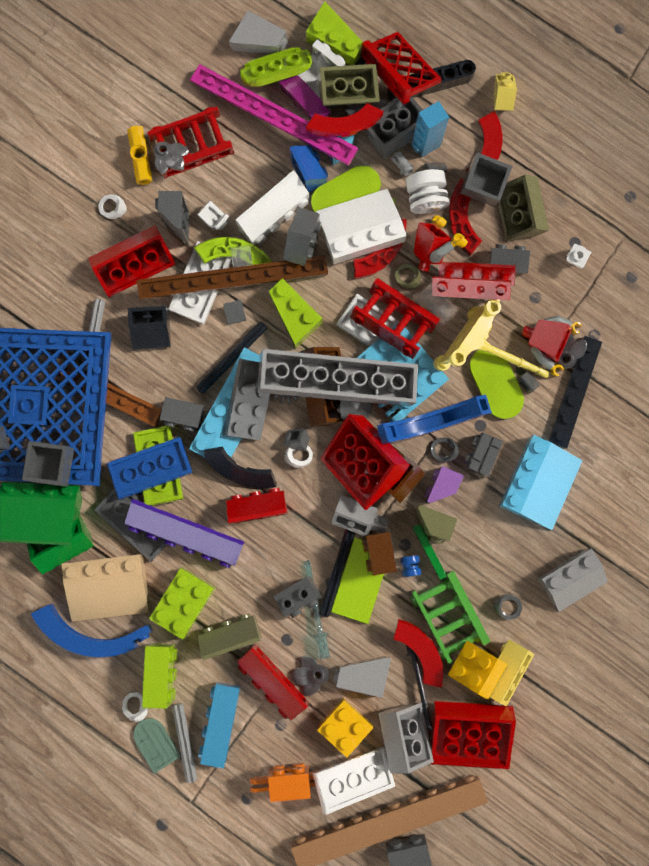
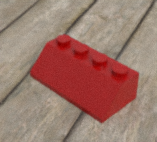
M156 225L88 258L91 268L108 298L137 284L136 280L148 279L176 265Z
M256 644L237 661L239 664L238 669L244 675L248 674L253 679L251 683L258 690L261 688L266 693L264 695L271 704L275 703L280 708L278 712L285 719L288 717L290 720H293L308 707L309 701Z

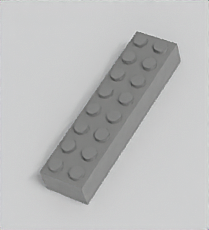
M263 349L260 353L257 392L410 407L416 403L418 364Z

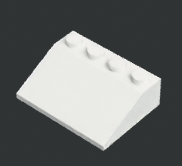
M388 189L316 211V213L320 214L319 222H322L321 228L333 264L391 247L406 240L407 235Z

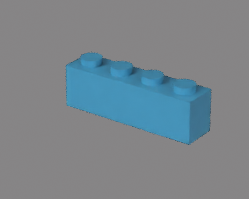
M439 101L418 113L412 147L421 157L441 147L449 116Z
M217 682L216 686H212L210 698H213L212 706H208L206 718H209L208 726H204L202 738H205L204 746H200L198 758H201L200 764L224 769L241 686Z

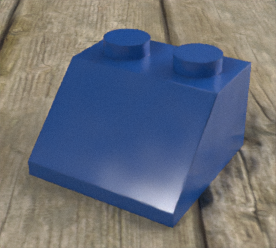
M310 145L290 147L291 163L307 191H314L319 186L325 184L328 173L325 167H321L318 162L320 161L318 152L316 150L313 151Z

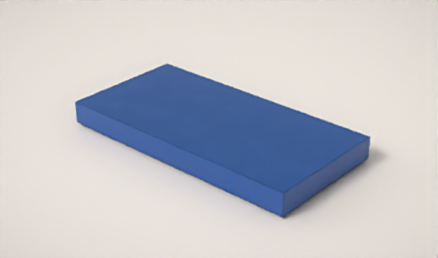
M180 437L107 463L119 500L193 474Z

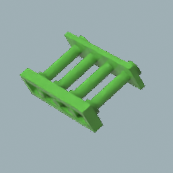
M454 571L446 573L447 578L444 579L445 582L420 595L413 590L411 591L413 596L410 597L414 607H419L440 648L438 652L441 660L446 659L448 663L452 662L449 655L462 649L466 641L471 643L476 641L482 645L491 642ZM448 588L449 590L453 589L456 595L453 597V600L428 613L426 612L422 604L423 601ZM457 606H462L465 612L463 617L438 630L435 629L431 621L433 618ZM465 624L472 625L474 631L471 632V635L446 648L444 647L440 637Z

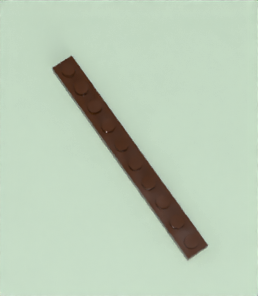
M323 255L312 257L311 260L307 259L305 266L285 260L136 281L139 300L273 283L279 282L282 278L288 281L328 275L326 256Z

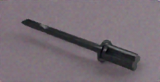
M406 645L408 653L406 656H411L427 730H431L433 726L417 654Z

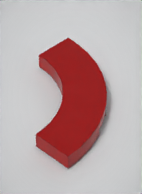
M367 103L361 110L346 117L332 118L315 113L306 125V131L329 137V135H341V137L356 135V132L369 129L375 125L383 116L384 111Z
M493 111L478 120L483 134L481 154L498 160L502 150L503 134L496 112Z
M461 178L450 200L449 222L453 235L460 233L468 241L467 245L462 249L471 256L483 240L474 232L469 222L468 206L471 198L460 194L464 180Z
M401 219L406 232V219ZM403 243L375 251L363 258L353 259L354 278L362 279L383 270L397 256Z
M398 619L393 640L406 644L417 654L423 666V684L442 688L443 664L436 645L420 628Z

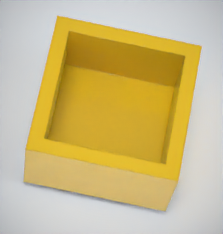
M466 641L448 676L478 695L489 699L508 664L475 644Z
M343 697L317 726V731L347 758L374 727L363 714Z

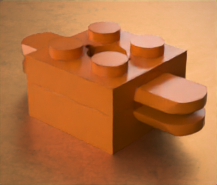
M295 763L293 767L286 768L285 765H275L273 769H270L268 776L252 777L249 779L250 784H258L251 786L250 792L269 791L270 802L311 798V787H316L313 773L318 771L310 772L309 765L305 766V763Z

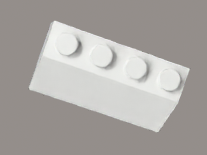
M294 170L236 219L239 232L249 243L253 245L262 244L269 233L276 232L283 221H288L294 216V212L298 207L304 208L308 204L309 192Z

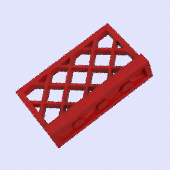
M398 31L373 43L369 40L362 42L361 58L368 65L376 64L378 77L403 105L410 102L411 96L441 83V77ZM397 39L400 45L391 44L390 42ZM377 48H386V51H378ZM388 49L397 50L399 53H388ZM401 51L410 53L411 57L401 55ZM386 58L397 60L396 64L389 63ZM399 61L409 62L410 64L409 66L399 65L398 63ZM412 63L419 64L422 69L411 67ZM397 70L408 72L407 76L400 75ZM415 73L421 76L420 78L409 77V74ZM423 75L430 76L432 80H425L422 77ZM408 82L419 84V86L412 89Z

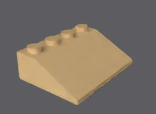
M143 554L62 564L63 584L72 622L150 612Z

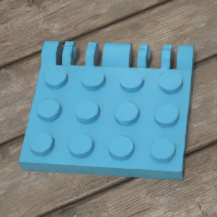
M406 328L400 334L409 341L413 337ZM380 338L357 358L418 364L416 403L410 407L395 405L387 410L385 413L386 417H389L397 409L400 410L390 419L393 422L406 417L446 383L449 378L443 371H438L434 368V361L419 343L416 345L420 347V350L415 358L411 359ZM378 404L377 406L381 408L386 404Z

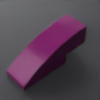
M296 75L278 81L281 90L293 100L294 105L309 119H312L315 113L325 117L331 114L330 110L323 106L321 99L300 76Z

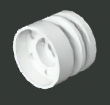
M437 169L424 170L411 174L406 178L407 192L412 195L409 197L410 211L412 213H432L449 206L448 192L443 189L447 185L444 171Z

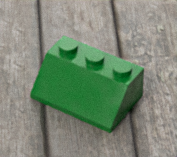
M80 513L71 545L27 543L30 561L42 575L94 547L91 534Z

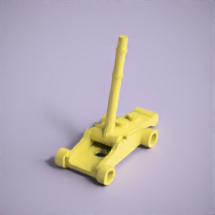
M488 299L484 306H475L468 310L467 316L469 320L445 355L436 357L433 364L434 368L438 371L447 370L450 365L461 366L465 363L466 356L471 351L479 349L517 365V367L535 373V375H540L544 378L549 376V371L541 366H536L525 361L523 358H518L498 349L486 341L488 333L492 328L493 318L501 310L500 300Z

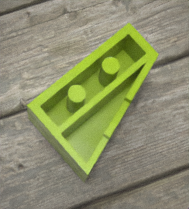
M324 1L306 31V42L311 45L316 40L326 43L335 55L338 54L344 59L345 64L349 66L355 65L361 57L362 40Z
M283 278L269 291L270 298L296 349L323 323V318Z

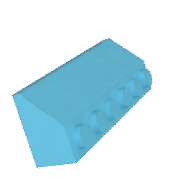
M245 347L239 356L241 359L260 361V355ZM239 358L189 448L204 458V449L221 446L232 457L242 439L240 437L224 435Z

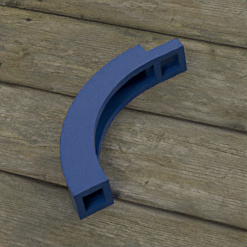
M480 395L429 413L378 425L377 428L382 444H393L456 426L492 412L486 395Z
M49 604L31 613L36 624L49 639L62 648L83 656L110 657L127 653L139 647L136 639L141 642L149 638L148 633L153 631L151 625L148 624L120 638L97 639L83 635L70 627L61 618L54 604Z

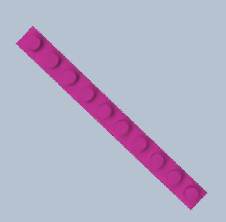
M201 64L198 65L190 79L193 84L348 166L358 151L356 146L337 136L329 135V137L306 131V125L309 121Z

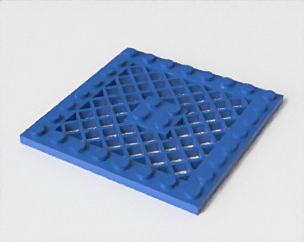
M0 328V348H2L0 350V357L7 351L12 356L5 363L0 358V364L2 365L0 367V374L6 370L10 375L4 382L0 379V391L4 389L8 393L2 401L0 399V409L3 408L7 413L0 419V426L4 427L7 437L14 442L10 445V449L0 454V481L29 482L22 480L25 462L20 461L26 457L27 449L25 450L20 443L26 438L30 441L41 443L46 438L50 444L55 445L60 444L65 439L70 445L69 447L74 448V451L79 455L72 461L68 485L100 486L112 335L110 332ZM11 349H20V350H19L17 353L14 354V352H13ZM29 349H35L38 351L33 355ZM47 350H58V351H57L56 353H54L53 355H51ZM66 351L76 352L70 357V355ZM26 352L30 358L23 364L19 357ZM45 353L49 359L41 364L37 358ZM63 353L67 360L60 366L56 359ZM82 354L86 361L78 366L74 360ZM16 361L20 367L13 373L9 366ZM35 362L39 368L31 373L27 367ZM53 362L57 369L52 374H49L46 368ZM72 363L76 370L68 375L64 369ZM88 366V371L86 375L83 372V369H85ZM25 371L29 377L21 382L17 376ZM43 371L47 378L42 383H39L35 377ZM59 373H62L66 379L58 384L54 378ZM80 373L85 379L77 385L72 379ZM15 380L18 385H11L10 390L7 385ZM31 381H33L37 386H27V385H28ZM50 381L56 386L52 391L50 387H45ZM70 382L74 389L67 394L62 388ZM85 385H86V395H85V393L81 390ZM60 391L64 398L56 403L52 397ZM79 392L83 399L75 404L71 398ZM10 401L8 409L5 404ZM68 401L73 408L65 413L61 407ZM51 402L54 405V407L49 411ZM85 404L84 413H83V412L80 410V407ZM58 410L63 417L55 422L51 416ZM77 411L81 418L74 423L69 417ZM7 420L9 424H14L9 430L3 424ZM49 420L53 426L45 431L40 425L48 426ZM67 420L71 427L64 433L59 426ZM82 423L83 432H81V430L78 428ZM23 425H33L28 430L23 427ZM17 428H20L24 434L16 439L12 433ZM38 428L42 435L35 441L30 434ZM54 430L61 434L56 441H53L49 436ZM75 430L80 437L72 442L68 436ZM82 442L80 451L76 446ZM18 447L22 453L15 459L10 452ZM7 456L12 462L1 460Z

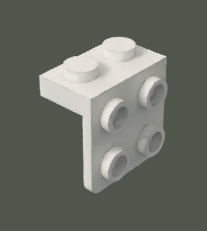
M316 40L312 45L313 63L307 71L298 76L320 98L317 78L319 68L345 66V61L340 55H335L326 43Z

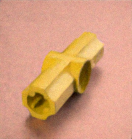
M131 126L127 129L136 183L137 185H147L153 182L144 129L143 126ZM144 153L141 158H136L137 154Z

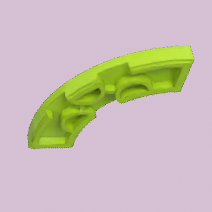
M212 238L193 247L204 263L215 258L227 256L241 259L249 265L272 262L257 246L238 238Z

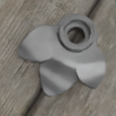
M159 142L154 146L155 167L161 174L166 173L168 168L184 170L183 156L189 153L187 147L180 143L169 144L167 142Z
M570 334L558 365H562L564 369L573 367L576 359L581 358L586 352V340L576 342L574 336ZM569 356L570 361L565 363L563 359Z
M304 656L300 657L301 667L291 674V679L296 684L303 685L302 692L304 696H311L317 693L321 684L328 680L329 671L324 665L318 664L313 657ZM317 671L321 673V678L316 676Z

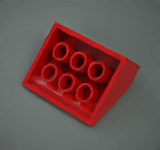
M348 414L320 458L364 510H367L394 486L410 466L390 443L382 444L379 431L364 415Z
M434 701L431 752L434 762L430 764L509 769L516 726L513 706Z

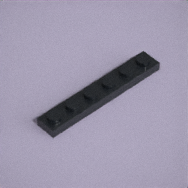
M587 336L582 338V340L587 342L586 352L581 358L576 359V363L572 368L548 440L563 449L568 448L602 345L601 341Z

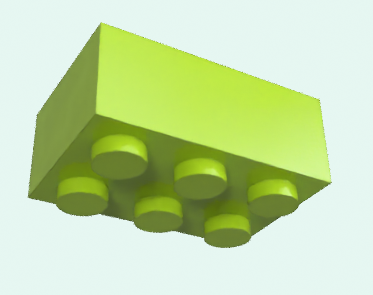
M180 568L149 619L183 640L193 627L216 587L187 569Z
M151 643L145 646L142 708L167 709L175 701L176 689L173 688V681H176L177 669L174 668V661H177L178 649H175V644Z

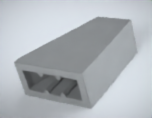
M247 11L229 43L233 51L273 54L281 51V49L284 50L288 40L285 30Z
M383 656L340 665L339 670H335L333 681L336 682V687L383 698L391 658Z

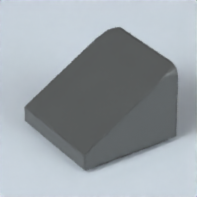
M428 162L426 169L442 170L446 174L447 165L444 162Z
M242 300L223 304L228 325L246 321Z
M529 371L518 379L529 394L540 386Z
M305 428L288 430L283 445L300 451H306L310 437Z

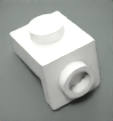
M208 201L196 214L212 230H221L228 223L226 220L229 216L224 214L211 201Z
M574 243L566 255V261L583 269L591 251Z

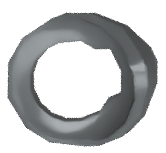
M438 438L431 444V454L440 462L448 463L459 455L457 444L450 438ZM441 442L447 443L452 448L451 455L445 457L438 456L435 452L436 445Z
M505 594L493 603V607L501 618L512 620L520 616L522 602L514 595ZM514 600L517 604L515 613L508 615L501 611L502 602Z

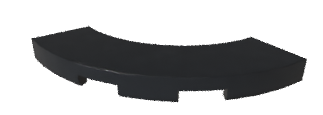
M223 446L204 449L203 454L208 463L226 479L247 487L276 488L277 482L272 469L243 468L236 464V461L226 453Z

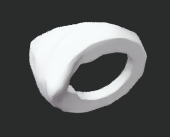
M106 195L99 202V212L108 219H117L127 211L123 199L117 195ZM112 199L116 202V209L110 213H105L103 205L106 200Z
M309 446L306 449L308 459L305 461H298L293 458L292 452L296 449L288 448L286 450L284 459L289 466L302 468L309 465L312 461L313 452Z
M139 692L129 693L124 698L122 705L125 716L135 722L142 721L148 712V708H142L143 695ZM132 697H138L141 704L139 712L136 714H132L127 708V703Z

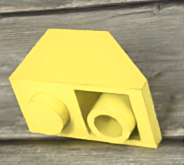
M502 72L495 75V110H514L517 87L514 75Z

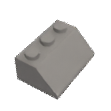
M592 548L581 551L537 578L558 612L608 582L603 566Z
M422 703L395 707L378 713L390 773L409 774L434 762Z

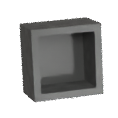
M477 152L471 161L460 194L495 207L501 200L513 166Z
M298 207L288 229L283 260L305 266L307 259L311 260L319 238L316 233H319L322 222H319V213Z
M28 441L22 480L68 487L74 448Z

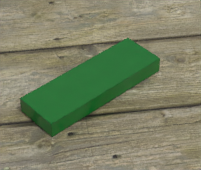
M418 524L412 527L438 579L441 580L447 577L421 525Z

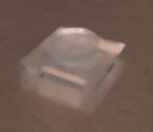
M250 245L230 248L233 267L253 265Z

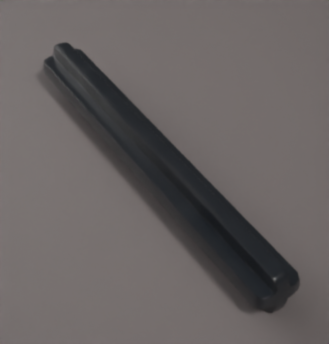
M261 321L258 322L196 385V389L202 394L205 393L239 358L244 347L248 349L267 330V326Z
M345 529L319 611V615L326 618L330 615L355 536V532Z

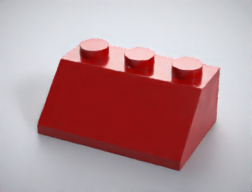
M280 488L269 489V493L261 494V491L251 492L249 497L242 498V495L230 496L231 500L226 501L228 523L236 524L288 514L284 490L280 491Z

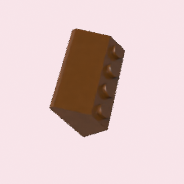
M311 347L299 352L341 357L340 347ZM305 397L310 427L329 426L344 422L341 415L337 412V407L341 400Z

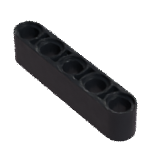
M463 60L433 68L441 77V83L412 97L423 96L471 82L476 70L475 63L471 60ZM463 70H468L470 73L466 74ZM420 74L409 75V77L420 78L421 76ZM449 74L453 78H446L445 75ZM423 75L422 79L428 80L432 79V77ZM387 88V98L392 101L397 97Z

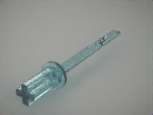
M310 560L304 562L307 577L313 579ZM317 604L313 607L317 634L313 635V637H315L319 659L330 657L326 636L328 632L323 633Z

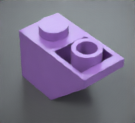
M444 466L440 470L436 469L432 480H435L433 486L428 487L424 495L427 498L426 503L430 504L456 494L464 475Z

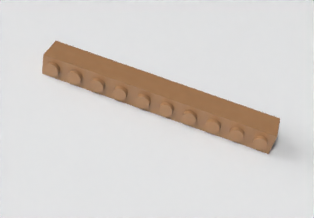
M468 775L463 777V781L458 783L452 781L446 783L444 788L438 790L436 788L429 789L425 792V795L419 797L418 795L410 796L406 799L407 801L400 804L399 802H393L386 809H374L369 812V815L364 817L361 815L355 816L350 819V822L345 824L338 822L332 825L331 829L325 831L324 829L316 830L312 836L297 837L291 844L296 865L316 866L487 804L488 801L478 776Z

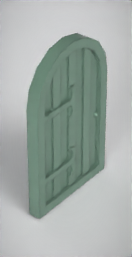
M147 718L136 725L134 730L135 743L154 774L181 757L165 727L158 720Z

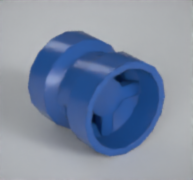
M419 555L400 557V563L403 565L402 577L421 575V569L418 567Z

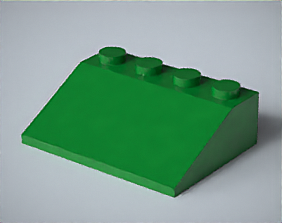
M2 482L0 487V542L71 545L83 502L80 486L68 485V487L50 484Z

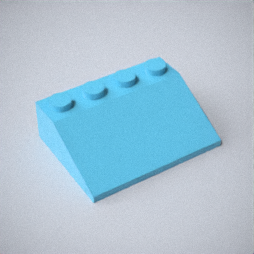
M535 435L530 436L499 507L552 530L582 460L549 441Z

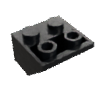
M166 305L127 308L128 327L133 350L171 348L170 317Z

